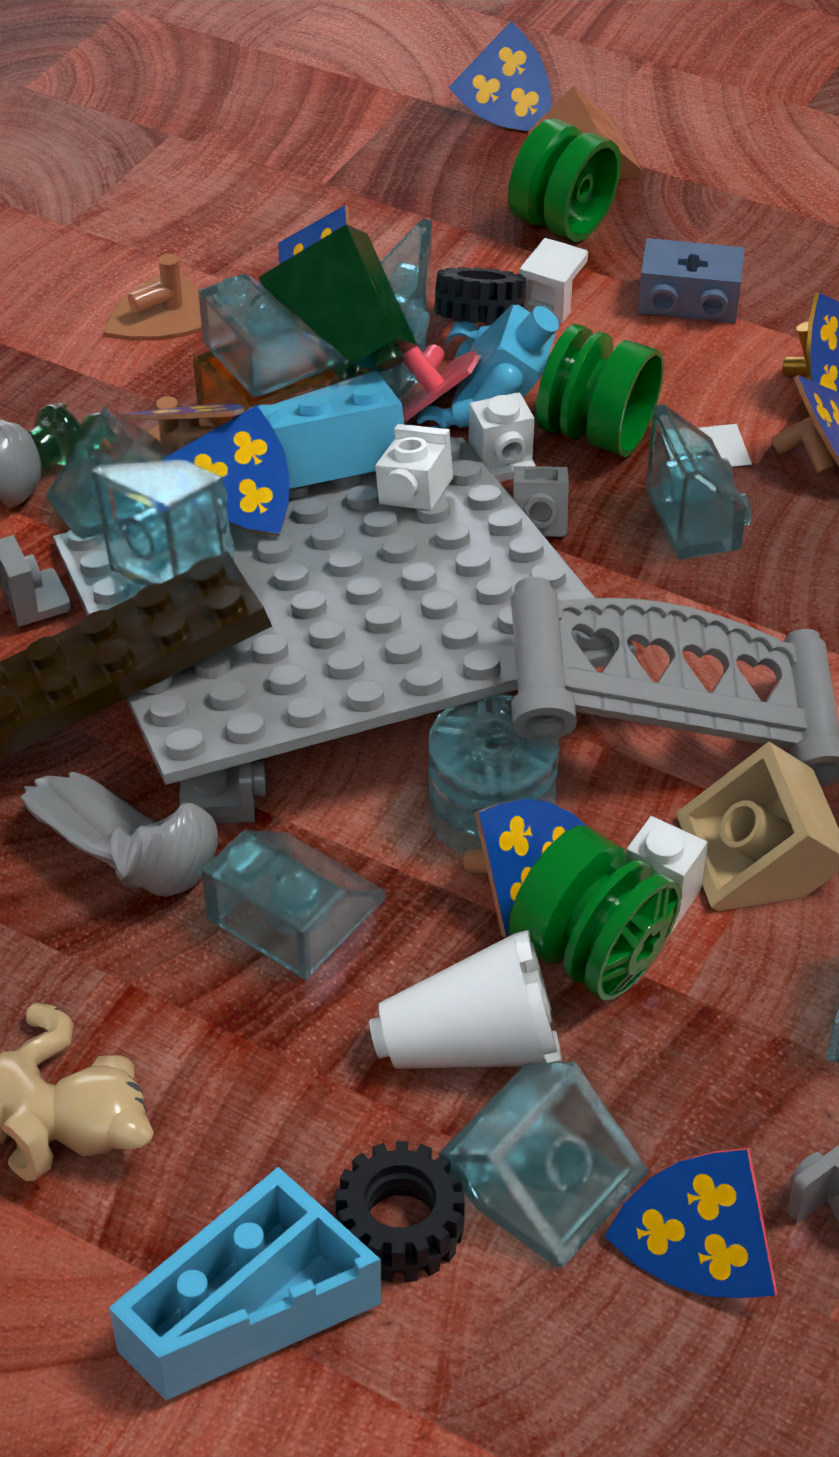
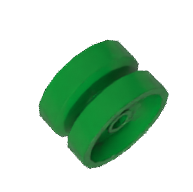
M556 118L544 120L532 130L522 144L513 164L508 184V203L511 213L518 219L534 226H547V229L554 234L570 241L578 242L585 240L598 228L605 218L615 197L621 175L622 158L619 146L612 140L595 133L583 134L576 126Z

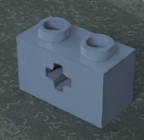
M647 238L641 269L637 313L736 323L745 247Z

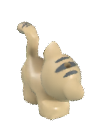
M36 1002L29 1006L25 1014L27 1024L47 1032L27 1040L15 1051L0 1054V1145L5 1143L8 1135L16 1141L17 1149L9 1157L8 1161L11 1170L25 1181L37 1180L51 1169L54 1155L48 1143L55 1140L82 1157L107 1154L114 1149L132 1150L151 1143L154 1132L145 1115L146 1105L142 1089L134 1080V1064L128 1058L121 1055L98 1056L92 1066L60 1079L55 1085L46 1083L42 1079L41 1072L37 1066L68 1049L71 1043L74 1023L68 1015L53 1005Z

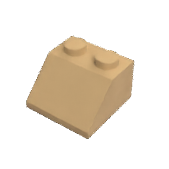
M769 741L676 812L682 830L708 841L702 885L711 908L718 912L804 898L839 873V828L813 768Z

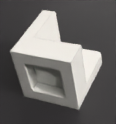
M544 238L519 269V274L526 277L524 309L531 312L537 306L545 307L555 314L558 322L563 323L571 313L572 281L586 264L588 251Z

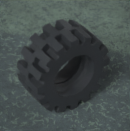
M480 267L440 269L437 272L434 312L436 315H441L443 318H453L455 321L493 324L511 305H520L524 308L526 277H523L521 274H513L510 271L483 269Z
M396 1141V1150L387 1151L385 1144L382 1143L372 1147L371 1158L368 1159L361 1152L352 1160V1171L348 1169L343 1171L340 1177V1189H337L336 1219L381 1259V1280L393 1282L395 1273H403L405 1282L417 1281L418 1270L424 1269L428 1276L440 1271V1258L449 1263L456 1254L457 1243L461 1244L465 1220L464 1192H462V1180L458 1171L451 1173V1162L444 1155L441 1154L437 1159H432L431 1147L420 1144L415 1152L408 1150V1141ZM394 1195L411 1196L421 1200L430 1208L431 1213L418 1224L409 1227H390L378 1222L371 1215L370 1211L381 1200Z

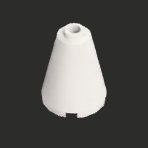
M528 930L514 933L380 1002V1017L369 1020L371 1036L378 1058L390 1056L395 1069L550 1066L562 1063L557 1032L552 1031L550 1023H552L550 1011L552 1010L535 947L530 940Z

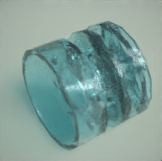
M499 694L447 708L437 716L429 731V823L438 839L457 853L465 855L469 849H482L474 812L498 803L517 799L547 801L556 805V780L558 778L560 753L559 738L548 741H535L517 735L513 729L511 702L514 698L513 696Z

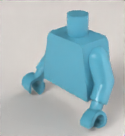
M511 305L492 325L481 326L480 329L474 323H469V321H456L447 336L445 344L454 337L463 336L466 340L460 345L455 358L467 352L475 351L478 356L480 355V359L472 373L459 382L451 404L452 407L442 409L437 406H426L419 412L417 423L422 424L424 421L434 420L439 425L431 426L432 428L447 429V427L455 425L458 428L469 426V403L518 392L524 398L540 379L546 366L556 335L555 332L559 328V322L555 314L542 306H537L529 312L520 305Z

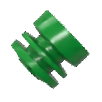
M578 324L567 327L555 343L541 377L536 399L538 427L554 434L562 432L563 436L575 441L586 433L588 443L593 447L627 457L635 451L642 441L655 412L663 383V353L657 349L629 340L620 342L614 348L612 337L607 333L598 331L593 334L592 330Z
M578 825L565 831L549 845L530 869L517 893L510 913L509 933L512 935L528 930L538 958L549 964H559L564 961L563 969L568 978L576 983H585L588 991L601 1000H614L627 992L644 975L660 953L672 932L679 914L682 891L678 882L666 875L654 873L652 866L639 860L627 863V856L621 846L591 827Z

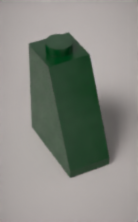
M350 225L342 226L259 276L264 288L354 365L375 370L376 372L386 371L399 365L404 360L403 354L418 346L368 234Z

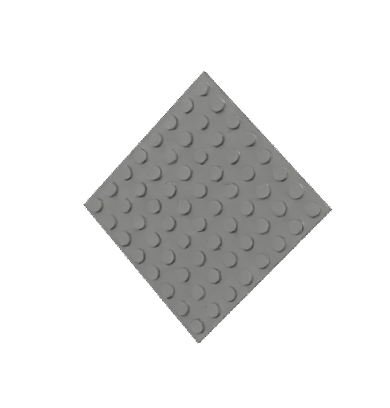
M450 437L453 479L431 510L379 504L376 471L289 489V507L280 536L246 531L218 520L196 505L192 499L182 500L174 507L158 511L132 512L120 520L100 525H78L67 533L53 536L55 548L87 616L93 612L114 607L136 596L144 587L152 584H161L189 570L196 562L205 558L216 557L226 551L265 608L272 627L126 698L165 785L517 690L511 595L515 591L516 583L527 577H543L550 581L552 588L557 593V599L568 601L595 597L462 437ZM573 630L571 632L573 639L594 668L606 666L615 651L612 641L603 635H594L590 638L581 631ZM627 641L630 651L636 657V647L631 641Z

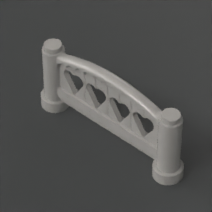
M527 577L516 583L515 591L511 595L518 694L511 702L513 729L517 735L535 741L561 738L575 729L577 724L576 712L759 744H766L769 741L777 747L791 749L790 755L813 768L820 786L839 783L838 714L826 643L820 639V634L812 629L795 630L785 637V642H782L771 635L734 620L677 604L631 598H586L566 601L557 599V593L552 588L550 581L543 577ZM573 630L581 631L590 638L594 635H603L612 641L615 651L602 672H597L577 645L572 637L571 632ZM627 641H636L645 648L650 645H658L668 653L669 664L657 683L650 679L630 651ZM682 651H690L699 658L704 655H712L722 663L723 674L712 692H708L683 658ZM736 661H744L753 668L757 665H765L775 673L776 684L765 702L760 700L739 671Z

